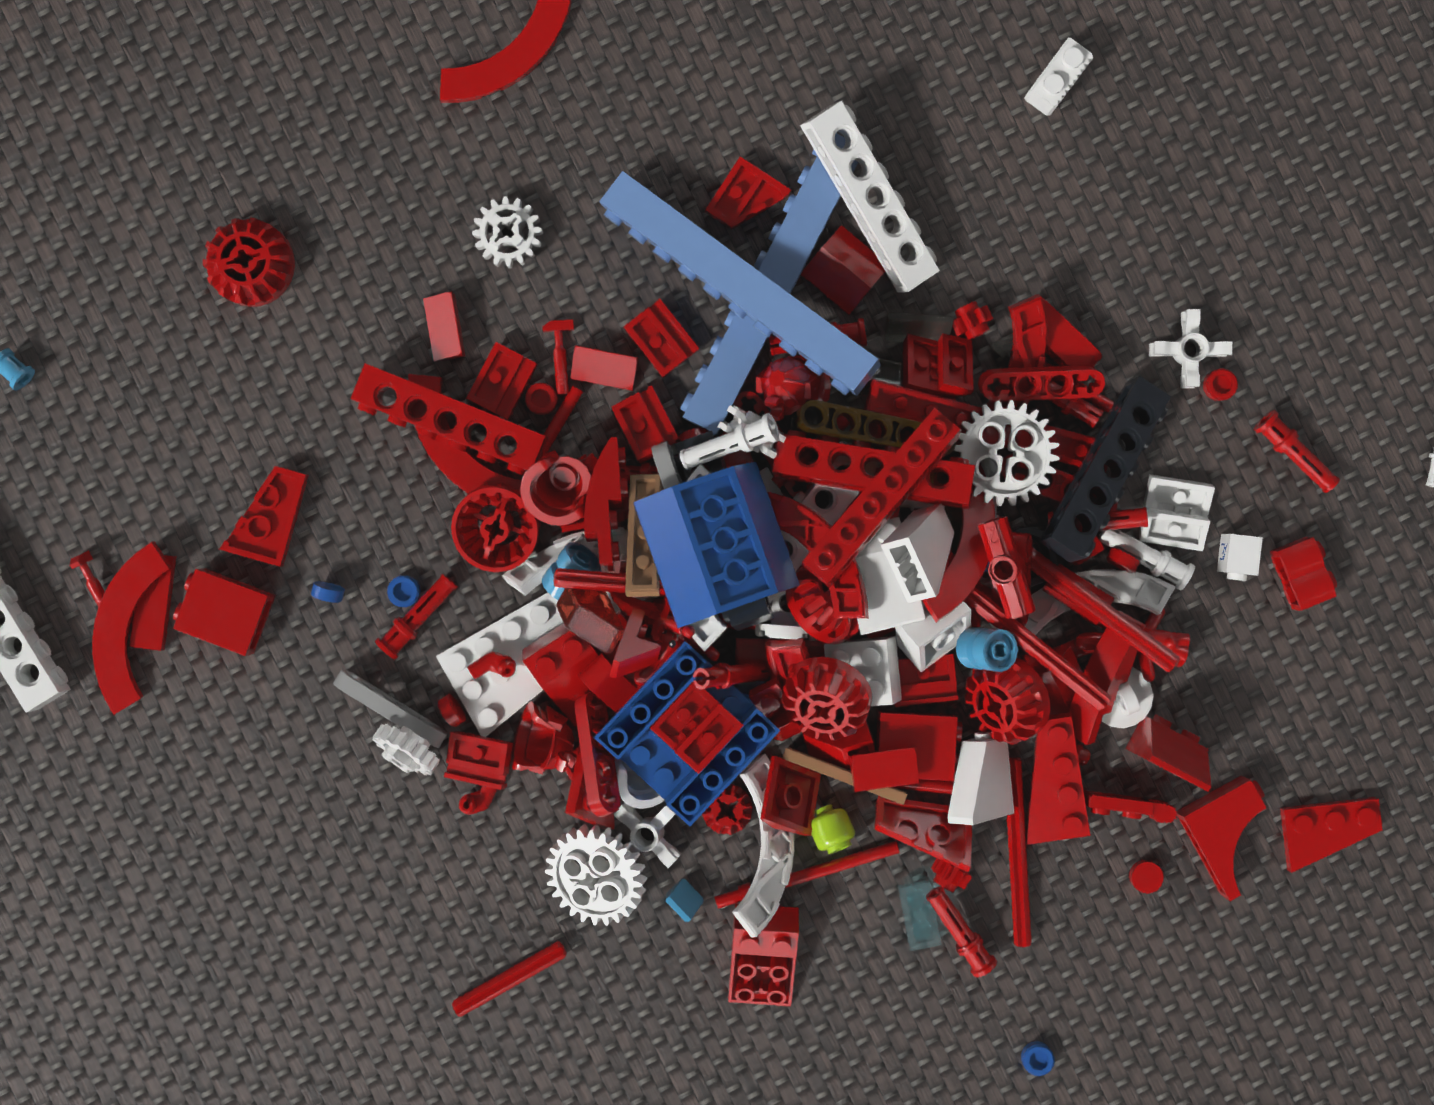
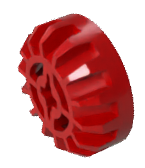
M251 217L245 220L239 218L232 219L231 223L227 226H219L215 230L217 234L212 241H207L205 245L208 252L206 259H203V266L207 269L208 282L219 292V295L242 306L257 307L273 302L286 291L294 275L295 259L290 243L280 231L268 223ZM241 237L255 239L263 248L254 249L251 246L242 243ZM235 240L237 246L232 249L229 257L222 259L226 246ZM249 255L253 260L248 261L249 267H245L243 263L247 262V256ZM227 273L232 275L240 273L246 277L247 281L234 280Z
M498 483L496 485L484 484L468 493L455 509L451 522V534L455 547L468 563L484 571L504 572L518 567L531 555L540 538L539 529L541 521L526 509L519 488L514 490L506 487L505 483ZM493 502H501L488 515L480 513L486 505ZM511 507L518 512L521 518V528L514 525L513 516L510 514ZM501 515L500 520H499V523H500L499 528H500L501 530H500V532H498L497 535L494 537V534H495V531H496V530H494V529H495V524H494V522H495V521L498 519V517ZM478 519L483 520L480 529L478 525ZM511 531L519 533L518 537L512 542L499 544L508 537Z
M804 565L799 567L796 575L800 585L786 590L787 604L794 619L804 631L821 642L841 644L848 641L860 631L857 619L833 618V605L829 587L826 585L822 586V581L807 570Z
M813 657L799 662L791 669L783 687L784 692L781 698V703L786 709V716L794 722L800 720L798 729L804 733L809 728L815 731L816 739H820L824 733H828L830 740H838L842 735L849 737L856 734L857 729L864 726L872 704V691L866 678L850 664L830 657ZM805 698L808 703L801 707V701ZM842 707L844 719L843 721H837L835 719L837 711Z
M1016 658L1014 664L1008 670L1002 672L973 669L972 675L967 678L966 690L969 692L965 694V702L974 707L970 712V717H978L982 722L979 730L984 733L991 731L992 739L1014 745L1034 736L1047 724L1050 715V699L1046 686L1038 673L1025 661Z

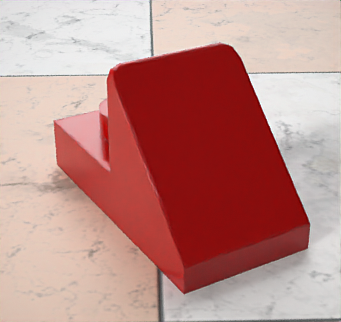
M633 607L613 659L610 677L616 679L651 666L658 661L661 646L644 640L649 626L643 624L646 614L645 610Z
M776 677L749 690V698L780 730L773 739L783 741L801 732L798 729L800 720L794 722L786 716V709L781 703L784 692L783 685Z

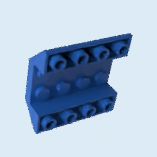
M756 462L732 466L669 487L633 503L677 628L800 585Z
M684 641L594 738L617 760L621 759L665 800L666 805L687 825L691 826L780 730L734 685L727 689L707 688L706 690L744 726L699 774L683 761L649 727L694 680L703 679L702 677L693 678V674L697 669L713 667L691 645Z

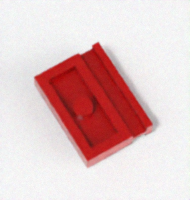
M660 298L623 326L662 378L699 351V347Z
M495 342L466 398L509 420L538 364Z
M652 385L642 393L638 392L611 406L640 464L653 458L652 446L668 441L669 445L672 446L681 441Z
M953 653L945 654L922 672L917 669L909 658L898 659L902 700L895 703V707L958 700Z
M461 731L450 732L446 763H448L447 772H444V777L499 790L506 789V776L509 774L513 743Z

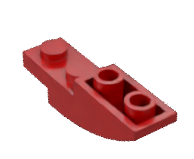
M617 437L609 439L597 460L589 482L585 502L584 534L587 542L598 541L599 564L602 572L615 571L614 561H620L619 541L613 542L612 530L618 529L617 511L611 509L623 508V498L629 497L627 478H621V467L626 466L625 447L619 448Z

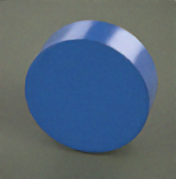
M398 576L388 585V598L398 607H409L419 600L421 587L418 581L411 576Z
M320 581L313 582L311 595L314 598L332 603L343 601L345 589L339 585Z
M1030 1042L1023 1048L1021 1053L1023 1066L1034 1076L1046 1075L1054 1066L1053 1052L1043 1042Z

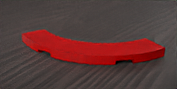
M538 0L527 25L502 51L484 61L469 66L441 68L440 102L460 103L478 100L499 90L503 91L527 76L544 60L555 45L556 39L568 18L572 0Z
M1037 294L1008 306L1013 328V345L1008 368L1044 367L1048 327L1042 296ZM1023 377L1018 383L1019 391L1026 392L1030 390L1034 384L1033 377ZM1000 384V386L1005 385L1010 389V384ZM1030 400L1014 401L1015 410H1018L1023 403H1026L1028 406ZM989 401L986 404L990 410L994 411L996 401ZM1000 401L1003 409H1006L1009 401ZM958 439L956 445H961L962 441Z
M408 374V381L442 394L441 377ZM424 401L416 402L413 405L412 414L415 418L423 417L427 411V406ZM445 415L442 419V427L445 430H451ZM418 434L427 454L450 481L466 493H470L484 484L496 485L498 483H505L506 487L514 490L520 489L522 480L509 478L488 469L475 460L466 450L463 452L448 446V438L437 434L436 439L433 440ZM493 502L490 505L497 507L501 502Z
M979 463V472L980 474L986 477L981 464ZM973 484L968 510L961 509L962 527L956 554L944 572L939 594L936 597L921 600L936 623L962 604L975 588L989 562L978 524L995 518L994 500L992 497L988 503H985L984 492H981L976 497L972 496L975 489Z
M767 492L780 530L796 538L811 552L832 525L808 506L794 499ZM854 559L829 588L833 605V618L869 619L865 584L860 568Z
M152 541L136 552L116 573L102 597L94 622L92 636L94 670L103 697L113 715L144 697L137 686L127 657V639L133 612L141 596L144 595L156 579L172 568L155 541Z

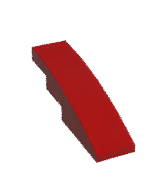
M1119 611L1144 630L1145 624ZM1108 627L1101 636L1083 674L1111 696V701L1103 710H1097L1075 692L1068 711L1072 716L1075 738L1085 745L1095 743L1102 717L1105 714L1111 713L1119 685L1128 682L1137 653L1136 648Z

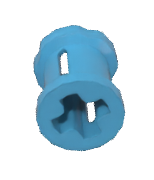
M10 348L0 351V374L10 382V387L13 390H20L31 381L35 374V369L31 366H25L19 361Z

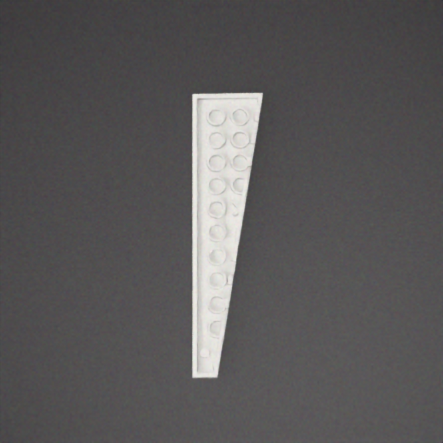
M768 467L761 470L760 474L766 491L783 495L781 490L772 482L773 476ZM626 560L614 561L615 571L609 573H619L620 562ZM585 590L578 600L572 604L560 602L547 592L440 653L436 658L480 735L486 737L543 691L524 664L522 649L575 615L592 638V635L621 609L613 601L610 592ZM644 596L634 598L646 602H652V599L657 598L658 596ZM495 651L510 656L516 663V671L514 675L507 678L489 671L475 680L467 666L487 653Z

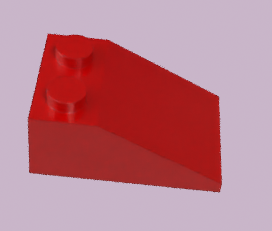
M575 615L522 649V660L542 689L576 727L575 701L580 696L591 692L581 681L578 674L601 651Z
M1156 714L1153 719L1145 717V719L1138 723L1125 749L1209 792L1211 776L1208 748L1198 744L1201 739L1200 737L1185 729L1182 730L1181 734L1170 729L1172 722Z

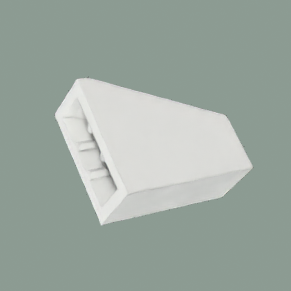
M942 503L914 510L881 544L908 603L933 598L939 594L954 536V530Z
M991 731L985 733L976 732L974 733L975 738L961 742L948 811V823L976 825L1014 814L1008 743L992 739Z

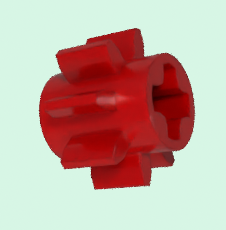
M973 301L954 311L957 319L953 320L954 322L951 324L957 337L965 334L969 341L988 332L990 328L987 323L994 318L987 305L980 308L977 302Z
M936 858L931 867L933 872L936 873L933 881L953 893L958 886L965 890L972 878L970 873Z

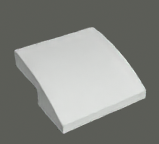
M1149 474L1143 507L1147 508L1148 527H1140L1139 540L1141 542L1203 551L1210 525L1208 514L1215 487L1208 483Z

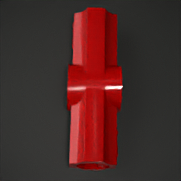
M1007 516L997 517L978 524L990 563L988 573L991 580L996 583L1006 618L1014 619L1035 612V605L1024 573L1025 560L1018 553ZM1002 560L1008 561L1012 565L1013 574L1009 575L1002 571L1000 565Z

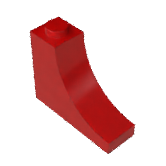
M1242 775L1176 812L1178 819L1220 895L1229 901L1241 896L1235 880L1233 865L1238 839L1247 824L1258 813L1266 809L1262 800L1265 794L1258 782Z

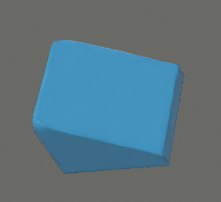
M684 878L677 882L666 894V902L685 922H689L704 901L703 897Z

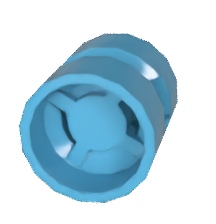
M569 542L558 555V560L551 564L542 576V584L546 591L560 602L567 604L575 603L585 590L555 587L553 581L554 572L558 568L599 572L601 570L599 558L584 545Z
M971 627L965 629L960 634L956 644V653L961 664L967 668L1002 672L1008 670L1014 664L1017 658L1018 647L1014 636L1007 630Z

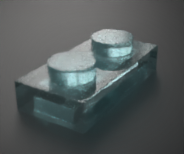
M929 880L897 886L910 951L942 945L936 912L926 899V895L931 891Z

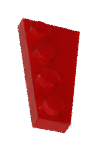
M1071 713L1049 715L1045 727L1036 734L1028 828L1026 831L1027 845L1091 836Z

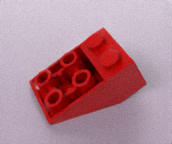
M779 906L767 926L757 937L752 938L734 915L728 1002L791 1007L799 938V908Z

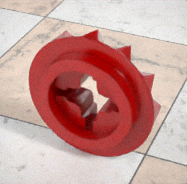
M730 784L702 813V816L707 826L718 834L732 835L743 830L748 824L752 815V803L750 797L742 788ZM718 799L727 805L734 803L736 800L738 801L732 809L735 820L727 814L723 817L720 816L718 819L716 818L721 812Z

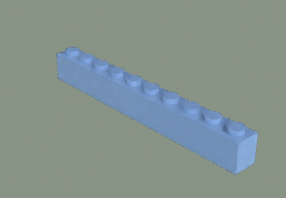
M837 133L835 134L836 145L840 148H843L845 145V138ZM813 150L812 154L817 157L812 167L806 165L797 183L802 186L797 196L791 193L783 208V211L787 213L783 223L776 222L768 239L772 241L768 252L766 253L762 250L754 264L755 269L789 294H791L841 197L815 150ZM856 160L852 163V172H854L858 164ZM730 311L724 325L729 327L723 338L717 336L709 352L714 355L710 365H702L695 379L696 382L700 383L695 394L688 393L680 410L685 412L683 415L684 420L697 427L712 431L715 436H718L721 430L718 427L719 423H724L729 414L727 411L730 405L733 406L736 397L739 395L768 337L753 327L756 321L748 315L742 319Z
M624 171L620 173L599 201L606 209L604 216L617 226L624 223L631 228L628 233L638 242L644 244L648 241L655 246L653 252L667 263L671 259L680 265L678 271L689 280L694 281L695 278H698L705 283L703 289L716 300L722 296L729 301L730 305L728 308L740 318L744 319L748 315L756 321L753 327L768 338L771 334L781 340L779 346L793 357L799 353L807 359L805 365L820 376L823 372L833 379L830 384L842 394L847 395L850 391L857 396L881 366L878 358Z

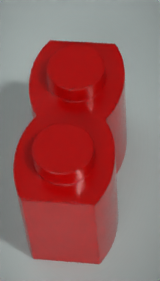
M1303 537L1270 551L1273 565L1281 579L1284 593L1293 610L1302 611L1336 597V578L1330 570L1325 568L1323 559L1326 557L1324 547L1319 541H1315L1314 537Z

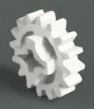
M505 196L501 205H498L494 199L491 200L492 209L488 210L484 207L480 209L484 215L483 219L474 218V222L480 229L472 231V235L475 238H481L475 244L478 250L486 248L482 256L486 260L494 256V265L497 267L501 265L502 261H505L507 267L512 268L514 260H517L522 266L525 265L523 257L527 254L529 257L534 258L535 255L531 250L532 247H541V242L535 238L543 234L542 228L534 226L540 222L538 215L530 217L533 211L532 207L527 205L522 209V202L518 198L513 204H510L509 199ZM506 212L513 213L510 217L499 216V214ZM526 223L529 229L527 241L522 237V230ZM489 224L493 227V236L489 239L490 242H488L487 238ZM505 227L509 230L511 229L514 235L511 238L504 236L501 232L502 229ZM505 248L517 249V251L512 253H502Z
M381 724L373 735L372 740L377 743L378 747L384 749L382 753L383 758L406 773L411 771L419 773L420 771L426 776L427 774L431 776L439 764L440 759L436 757L435 753L428 750L431 744L405 726L398 729L395 726L392 728L388 724Z

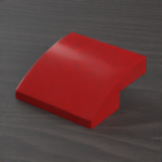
M942 333L938 341L907 334L903 341V387L936 396L971 394L974 391L972 340L968 341V339Z
M692 682L649 728L699 774L744 725L706 689H698L694 682Z

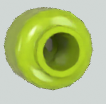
M832 804L815 810L816 817L811 822V835L819 850H827L830 855L852 845L850 840L854 838L855 830L845 809H833Z

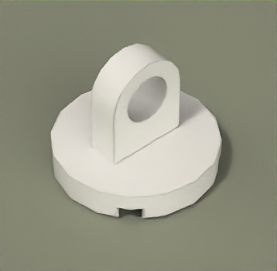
M786 590L779 592L772 601L774 619H771V624L760 623L755 625L756 636L762 637L766 635L770 638L796 640L808 638V633L801 628L792 613L785 612L781 608L780 601L786 595ZM809 635V640L817 641V639Z
M1132 667L1128 682L1119 685L1111 713L1103 715V723L1111 727L1127 728L1135 726L1145 719L1152 707L1153 692L1151 683L1144 680L1142 672Z

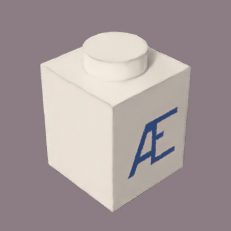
M1221 534L1217 572L1227 573V579L1247 581V575L1258 576L1263 537Z

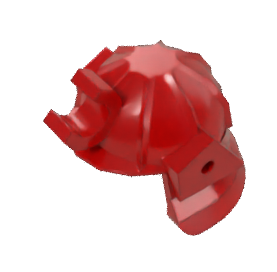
M801 355L787 356L786 358L770 362L769 366L756 376V393L764 395L765 406L771 409L770 414L774 420L780 421L784 415H791L803 406L806 400L827 402L831 391L830 376L824 372L819 376L805 365L807 359Z
M555 450L544 454L528 468L521 481L520 493L526 509L535 518L550 525H568L581 519L584 516L586 494L591 479L589 471L594 469L597 463V458L594 454L590 453L588 456L583 454L578 459L568 455L559 456Z
M530 701L526 705L517 726L511 755L512 769L520 771L529 769V771L542 775L547 769L552 770L556 768L562 773L566 771L567 766L573 769L577 754L572 752L574 736L572 730L566 724L568 718L549 706H546L543 712L539 706Z

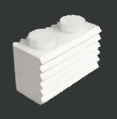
M1068 37L1024 99L1046 116L1051 115L1093 59L1092 53Z

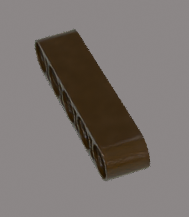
M819 400L806 402L795 414V424L801 432L819 437L831 436L838 438L839 441L852 443V441L867 442L871 444L872 448L884 450L885 446L900 448L904 444L900 437L901 430L906 429L912 434L922 423ZM807 409L813 410L818 414L819 422L817 425L809 424L806 421L805 411ZM838 416L846 417L849 420L850 430L848 432L838 428ZM870 423H876L880 426L882 430L880 438H875L870 434ZM956 442L944 456L951 454L956 447Z

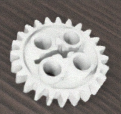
M1013 400L1008 402L1006 409H1003L1000 401H996L994 411H991L985 404L982 406L983 416L973 411L970 414L974 422L972 424L966 421L961 423L966 433H960L959 440L962 443L961 445H956L954 451L960 452V458L968 459L970 465H976L972 483L975 489L972 496L976 497L981 492H984L985 503H988L993 496L996 497L997 506H1002L1005 497L1008 498L1011 506L1016 505V496H1020L1024 502H1028L1027 492L1031 491L1035 495L1041 494L1037 484L1049 485L1050 482L1044 475L1046 473H1056V470L1049 466V463L1059 460L1058 456L1051 454V449L1057 448L1059 443H1051L1048 439L1056 432L1055 430L1045 432L1043 429L1048 423V419L1041 420L1040 422L1035 420L1039 412L1037 409L1029 415L1026 414V403H1023L1018 410H1015ZM1009 424L1011 426V433L1008 441V451L1013 452V457L1007 458L1006 478L1004 482H1000L1003 457L997 455V450L1004 448L1005 426ZM991 426L997 429L999 439L996 444L990 445L983 440L982 433L985 427ZM1019 430H1026L1031 435L1032 441L1027 448L1018 446L1015 441L1016 433ZM983 459H990L995 464V473L991 477H985L979 472L978 466ZM1017 462L1024 463L1028 468L1027 477L1022 481L1016 480L1012 475V466Z
M583 824L578 830L573 827L567 834H562L550 848L552 853L546 858L550 866L545 870V873L553 876L547 882V885L556 886L557 888L552 896H561L563 898L560 907L569 905L571 907L570 916L579 912L581 913V922H584L589 916L592 919L593 925H597L602 919L604 924L608 926L613 919L619 923L624 916L629 917L642 901L641 897L646 891L642 885L646 882L647 877L640 874L645 868V864L635 862L640 853H630L629 849L633 843L628 842L623 845L621 843V833L615 838L611 837L610 827L603 833H600L598 825H594L590 831L586 824Z

